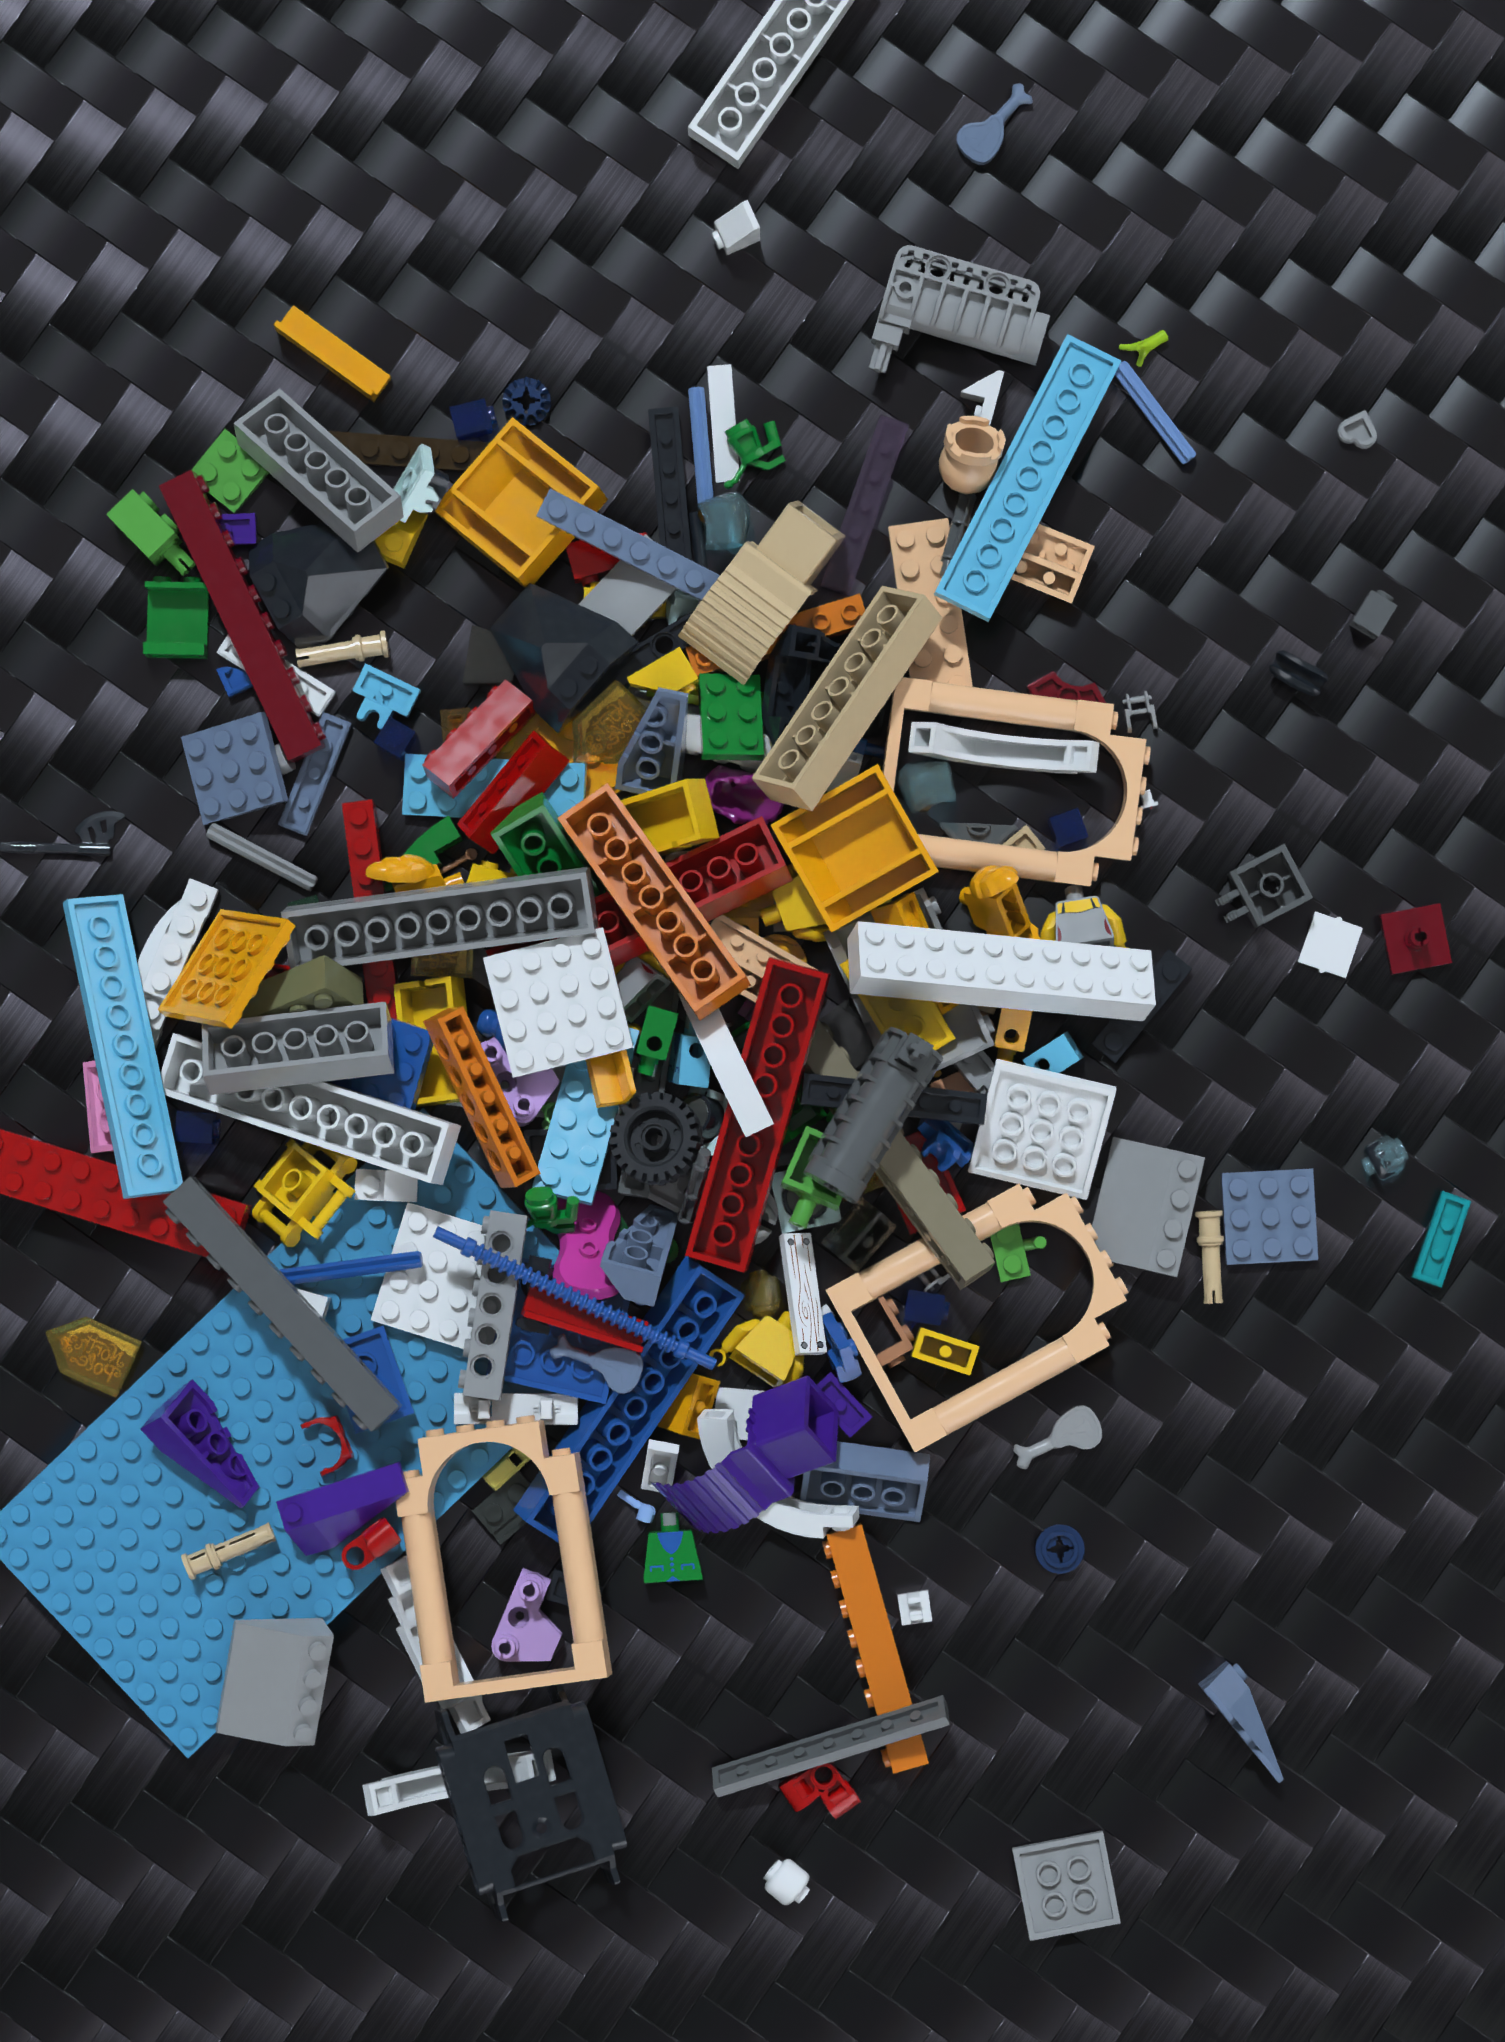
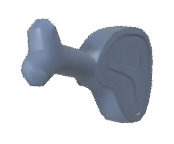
M1017 83L1012 86L1011 97L996 114L991 115L983 122L968 123L958 131L956 135L958 149L971 162L977 165L989 163L1002 145L1005 121L1018 106L1032 104V96L1024 92L1023 84Z
M561 1334L558 1336L557 1345L550 1349V1354L554 1359L569 1357L588 1364L594 1370L602 1373L607 1385L617 1393L625 1394L631 1392L638 1384L643 1371L641 1355L636 1351L623 1347H609L592 1353L571 1345L566 1335Z

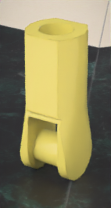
M513 1447L482 1477L494 1491H497L531 1459ZM514 1452L522 1460L517 1467L509 1459Z

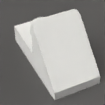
M1000 370L962 390L960 395L962 398L983 403V406L976 405L974 416L990 420L989 425L991 424L1004 371Z
M356 1169L355 1200L417 1202L418 1179L392 1170Z
M649 1439L641 1489L659 1492L652 1483L656 1484L659 1482L663 1486L665 1484L673 1485L680 1445Z

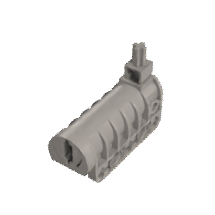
M903 246L896 254L872 336L871 343L875 344L868 368L874 370V372L886 373L892 350L898 351L902 334L909 335L910 329L1036 365L1050 315L1036 311L1040 298L1039 286L1029 279L916 246ZM908 252L913 253L914 256H907ZM935 261H941V262H943L945 265L940 264V263H936ZM907 263H911L910 268L905 267ZM921 266H925L924 273L921 272ZM937 270L941 271L944 275L936 277L931 272ZM951 274L954 275V282L950 281ZM994 278H1000V279H1002L1004 282H1001V281H998V280H994ZM964 280H969V285L963 284ZM979 283H983L982 290L979 289ZM996 287L999 288L1002 291V293L994 294L989 289ZM1009 291L1013 292L1012 299L1008 298ZM1022 297H1027V298H1028V301H1027V302L1021 301V300H1022Z

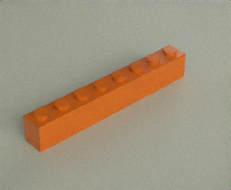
M856 1524L853 1528L846 1531L828 1532L826 1534L828 1540L822 1541L826 1558H833L836 1570L830 1571L835 1589L841 1588L844 1600L839 1601L843 1619L850 1617L853 1629L847 1630L851 1647H858L861 1659L855 1660L860 1678L866 1677L869 1689L864 1690L868 1708L875 1706L878 1716L910 1706L912 1701L862 1524ZM921 1734L887 1744L885 1749H881L885 1768L891 1766L893 1774L929 1764Z

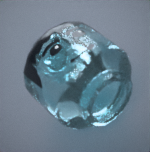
M1385 1135L1364 1147L1365 1158L1361 1160V1163L1368 1176L1374 1174L1379 1180L1383 1181L1402 1172L1406 1167L1405 1161L1409 1157L1398 1138L1393 1139Z

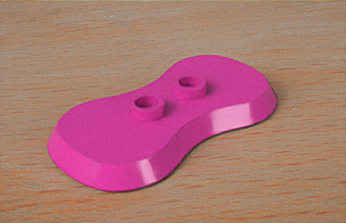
M596 1191L592 1206L579 1203L577 1220L574 1222L575 1232L557 1234L560 1250L553 1267L552 1276L557 1279L556 1283L564 1282V1287L566 1288L572 1286L574 1292L580 1290V1294L583 1296L587 1293L589 1299L593 1297L597 1298V1300L607 1299L618 1293V1290L600 1267L606 1244L611 1240L614 1241L621 1220L618 1206L607 1194ZM557 1197V1210H566L567 1200Z

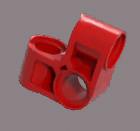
M382 1517L344 1547L341 1554L343 1564L349 1569L359 1570L398 1545L401 1539L387 1519ZM352 1547H359L364 1552L365 1558L358 1565L351 1564L347 1559V1552Z
M833 1762L792 1774L778 1785L795 1812L804 1809L820 1796L832 1816L837 1819L861 1802L849 1782L843 1778ZM820 1767H828L832 1770V1775L828 1780L820 1781L815 1777L816 1770Z

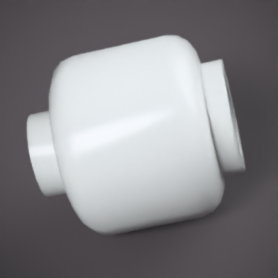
M778 1859L763 1878L766 1880L765 1890L783 1905H789L793 1901L799 1904L810 1891L806 1886L809 1881V1874L791 1859H786L783 1862Z

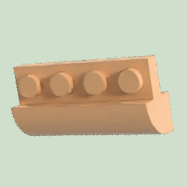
M1039 524L1011 579L1072 603L1095 546Z
M724 915L713 919L710 924L751 984V986L739 994L755 1004L769 957L816 969Z

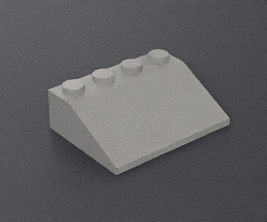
M1112 1137L1092 1227L1099 1238L1094 1241L1099 1251L1105 1250L1113 1263L1177 1277L1205 1157Z
M323 1618L234 1620L215 1729L217 1733L281 1746L315 1745L334 1638L333 1633Z

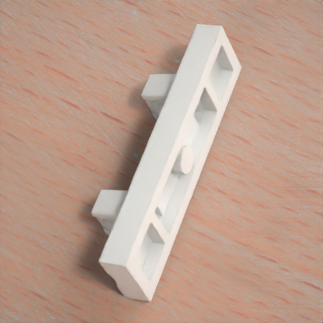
M454 1393V1424H486L488 1421L504 1419L505 1424L517 1423V1417L534 1415L535 1421L544 1420L545 1425H578V1398L559 1393H502V1398L498 1401L464 1396L463 1393ZM491 1401H492V1416L490 1415V1404H491Z

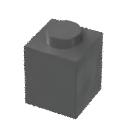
M1371 590L1349 625L1376 640L1398 605L1392 602L1393 597L1386 592Z

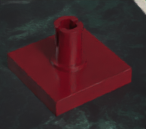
M1440 903L1379 915L1391 975L1452 963Z

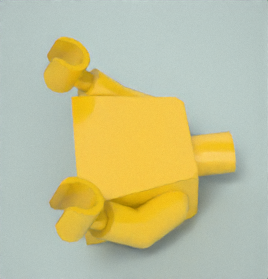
M791 863L787 868L793 881L772 891L776 904L760 909L763 922L767 927L783 921L786 932H792L798 939L813 942L826 941L823 932L828 931L829 928Z
M784 1311L778 1321L766 1315L761 1321L759 1319H751L735 1326L721 1342L722 1347L715 1348L709 1353L711 1357L715 1352H720L723 1355V1360L717 1365L718 1367L724 1365L728 1358H731L774 1388L797 1380L804 1373V1355L795 1356L790 1314L788 1311Z

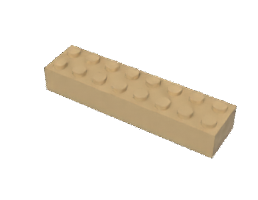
M886 586L880 588L752 776L753 781L770 800L813 811L943 618L925 595Z

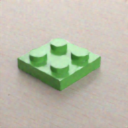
M226 429L223 430L192 469L198 476L201 474L204 476L210 489L207 493L233 514H237L269 474L267 470L238 445L237 438Z

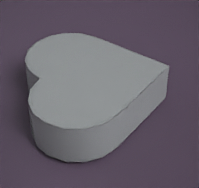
M1366 410L1344 420L1337 428V435L1340 441L1347 444L1354 443L1361 449L1370 448L1377 439L1376 430Z

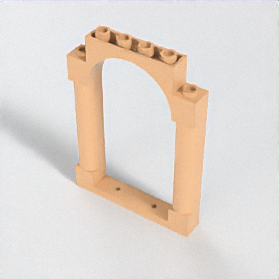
M902 677L892 692L882 772L893 792L904 710L1081 733L1093 738L1109 751L1119 767L1123 780V803L1115 824L1103 838L1087 848L1072 852H1056L918 834L937 868L977 872L983 867L991 865L999 867L1010 866L1018 872L1019 878L1090 887L1091 882L1097 881L1099 863H1094L1095 857L1131 861L1132 855H1137L1139 838L1134 837L1135 826L1140 825L1142 821L1143 807H1138L1139 795H1144L1146 790L1147 778L1142 777L1143 764L1148 765L1150 747L1146 746L1147 739L1110 735L1111 729L1116 730L1118 712L1113 711L1114 704L1070 700Z
M1019 1183L962 1216L964 1219L968 1218L976 1229L975 1235L980 1241L1004 1228L1020 1223H1042L1065 1232L1076 1241L1088 1259L1093 1280L1092 1296L1085 1315L1068 1333L912 1419L908 1416L852 1312L941 1264L924 1239L921 1238L863 1271L857 1272L826 1289L830 1300L914 1453L1109 1346L1107 1342L1111 1338L1109 1331L1103 1321L1097 1324L1095 1319L1125 1303L1127 1300L1124 1295L1129 1292L1120 1277L1115 1279L1109 1268L1114 1265L1105 1250L1100 1252L1094 1241L1099 1238L1090 1223L1085 1225L1079 1214L1084 1211L1075 1196L1070 1198L1065 1193L1034 1210L1032 1205L1036 1204L1035 1198L1028 1187L1022 1189Z
M534 1415L517 1417V1423L505 1425L504 1419L486 1422V1428L475 1429L474 1424L456 1426V1432L447 1434L444 1433V1428L425 1431L426 1437L417 1439L422 1475H420L419 1469L403 1472L409 1492L396 1501L398 1517H401L422 1658L420 1672L425 1703L607 1678L612 1675L580 1452L571 1453L570 1447L552 1450V1456H549L544 1420L535 1421ZM497 1442L514 1447L536 1464L545 1479L549 1495H552L574 1641L571 1646L575 1667L459 1682L434 1511V1492L438 1477L446 1463L457 1452L471 1444Z

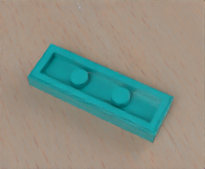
M1445 1191L1440 1192L1411 1276L1412 1278L1442 1288L1471 1204L1470 1200Z

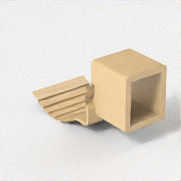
M800 501L788 503L759 545L753 541L744 543L731 563L698 604L678 636L741 684L745 685L762 657L798 612L809 595L812 596L818 591L811 584L846 536Z

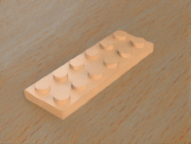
M948 518L888 526L896 588L925 595L943 617L908 668L909 678L973 687L962 609L934 595L943 577L940 575L943 564L941 556L943 555L950 530Z

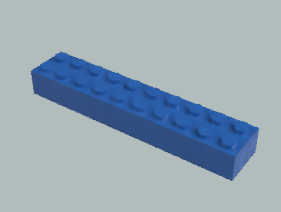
M685 1256L657 1297L654 1307L651 1306L643 1320L648 1321V1325L652 1324V1329L660 1328V1333L662 1334L667 1331L669 1337L675 1335L677 1341L680 1339L688 1341L690 1347L706 1354L745 1295L690 1257ZM649 1340L642 1342L643 1351L642 1353H637L642 1357L643 1371L636 1387L631 1392L625 1394L617 1393L610 1388L606 1404L587 1400L578 1414V1425H570L555 1449L570 1447L571 1453L580 1452L590 1524L698 1366L697 1363L685 1357L682 1360L674 1357L672 1351L666 1353L665 1347L658 1349V1344L650 1345ZM539 1471L513 1511L525 1522L559 1543L552 1495H549L545 1479L541 1471Z

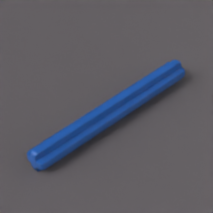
M412 1251L279 1270L293 1285L421 1268L423 1266V1257L421 1252Z

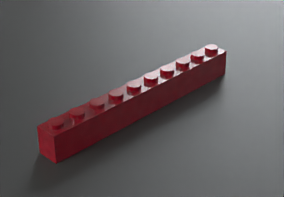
M189 470L159 485L288 761L294 763L325 748L323 739L327 737L319 721L314 723L310 712L314 710L306 694L301 696L297 684L301 683L298 674L293 666L288 668L284 657L288 656L287 651L280 639L275 641L271 632L275 628L268 612L262 613L258 602L262 601L261 596L255 585L250 586L245 577L249 571L242 557L236 558L232 547L236 546L230 531L228 529L223 531L219 520L223 519V516L216 502L210 503L206 493L210 489L202 474L198 476L197 473Z

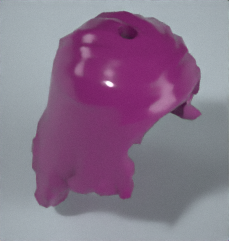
M718 765L705 778L713 811L726 817L734 824H744L762 816L767 825L769 822L775 821L778 815L782 813L784 804L772 801L753 781L752 776L754 773Z

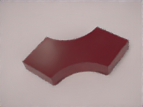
M1054 671L1027 686L1029 693L1032 695L1106 703L1095 682L1085 686L1070 685L1062 681Z

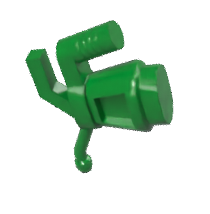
M748 419L724 432L728 438L727 443L740 457L741 466L734 478L724 483L726 489L732 488L739 481L747 466L769 471L786 461L783 455L770 462L759 460V458L782 446L775 421L763 424L769 443L763 447L755 426L751 425Z
M544 1186L534 1187L526 1191L524 1204L531 1216L527 1228L533 1225L535 1228H544L554 1234L575 1232L574 1222L578 1216V1197L569 1196L567 1198L566 1210H557L558 1199L551 1188Z

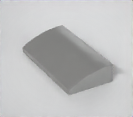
M620 560L578 605L617 621L634 636L677 589Z

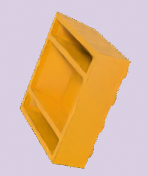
M512 417L446 492L435 512L465 540L525 588L529 583L535 584L575 538L571 534L536 517L549 489L551 488L596 512L606 503L608 498L597 484Z
M878 764L824 794L813 811L799 808L770 825L831 933L939 872Z

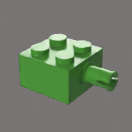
M132 489L106 515L156 567L166 558L180 572L181 576L186 575L189 571L181 561H184L191 570L196 564L179 546L183 542L178 536L180 533L179 528L165 513L161 517L157 514L160 509L145 492L138 495Z
M806 1126L781 1184L782 1188L796 1193L799 1197L788 1222L802 1229H807V1224L816 1205L821 1204L838 1211L843 1199L803 1173L809 1163V1156L823 1134L809 1126Z

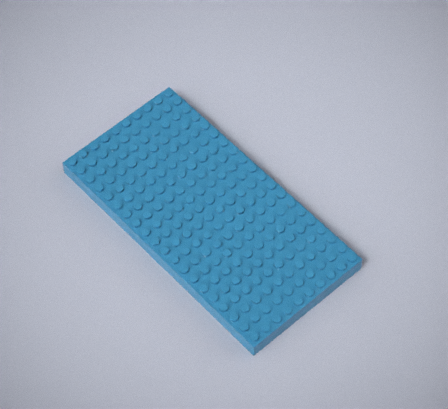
M422 1108L419 1111L421 1113L432 1116L425 1108ZM457 1141L443 1185L432 1184L418 1179L417 1202H409L480 1225L483 1223V1217L490 1215V1210L526 1215ZM366 1162L362 1167L359 1168L371 1170H389ZM356 1172L346 1181L353 1189H355ZM354 1193L351 1198H346L322 1229L324 1233L318 1240L303 1229L300 1233V1241L296 1246L287 1247L281 1243L267 1257L278 1269L390 1255L407 1202L355 1200ZM313 1216L310 1222H313L316 1217ZM533 1225L527 1228L522 1258L529 1259L530 1255L552 1259V1265H554L560 1249L540 1228H535ZM385 1273L294 1285L298 1289L331 1298L325 1321L342 1339L384 1325L372 1321L371 1317ZM233 1289L0 1511V1560L179 1750L189 1758L216 1732L234 1620L323 1618L328 1625L381 1574L380 1569L394 1562L406 1550L401 1517H398L396 1502L377 1514L338 1546L305 1556L285 1532L276 1501L400 1462L403 1472L419 1469L420 1475H422L417 1439L426 1437L425 1431L444 1428V1433L447 1434L456 1432V1426L467 1425L454 1424V1393H463V1388H458L461 1369H467L468 1358L463 1357V1349L384 1325L415 1413L382 1424L376 1431L371 1432L368 1429L355 1434L346 1406L344 1408L341 1407L331 1395L334 1390L327 1382L322 1385L310 1372L313 1367L305 1359L301 1362L290 1351L289 1348L292 1344L285 1336L280 1339L268 1326L271 1323L269 1318L264 1313L259 1316L248 1304L251 1300L243 1290L238 1293ZM481 1357L476 1361L475 1369L477 1373L486 1375L489 1359ZM191 1379L214 1402L218 1410L214 1413L222 1427L228 1428L231 1434L229 1440L236 1453L242 1454L259 1485L257 1491L242 1508L236 1506L162 1453L140 1430L155 1410ZM504 1381L502 1393H555ZM491 1401V1404H490V1415H491V1416H492V1401ZM337 1415L343 1426L345 1437L352 1448L354 1458L349 1459L338 1470L321 1476L320 1472L324 1468L333 1467L338 1462L341 1454L340 1438L332 1428L325 1424H313L309 1428L303 1429L300 1425L318 1417H333ZM474 1424V1428H486V1424ZM479 1442L457 1452L442 1469L435 1486L434 1511L436 1521L513 1447L497 1442ZM385 1517L400 1537L401 1542L380 1558L377 1557L359 1570L347 1568L343 1564L341 1555L344 1547L360 1536L361 1532L380 1518ZM268 1522L270 1523L276 1541L229 1559L222 1563L223 1566H220V1569H209L197 1574L196 1579L190 1580L181 1559L182 1554L190 1555L204 1549L208 1543L217 1545L245 1532L254 1530ZM352 1547L347 1552V1559L351 1564L358 1565L365 1558L363 1550L359 1547Z

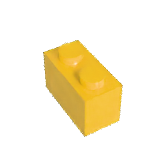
M919 1327L910 1356L971 1375L980 1346Z

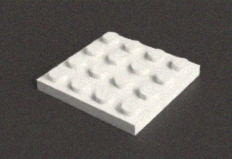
M603 927L596 929V932L592 934L562 937L483 957L513 1078L634 1048Z
M996 1059L987 1093L985 1123L983 1126L979 1125L968 1172L1016 1184L1020 1183V1185L1059 1194L1067 1193L1068 1196L1087 1200L1115 1098L1116 1087Z
M407 1202L391 1254L419 1251L422 1253L423 1266L415 1269L385 1272L371 1320L464 1349L465 1339H471L473 1327L467 1326L470 1308L476 1309L477 1296L472 1295L474 1278H480L482 1265H477V1261H474L473 1256L467 1258L460 1254L461 1250L434 1238L433 1234L437 1226L464 1239L470 1237L476 1240L479 1246L481 1244L485 1245L486 1235L481 1234L482 1225ZM504 1234L496 1236L493 1241L494 1248L501 1253L507 1251L511 1244L509 1237ZM490 1268L489 1278L494 1283H501L506 1277V1272L502 1271V1273H499V1268ZM496 1296L487 1297L484 1302L485 1310L491 1314L499 1312L501 1309L500 1299ZM489 1326L482 1328L479 1335L480 1340L487 1345L493 1344L496 1331Z

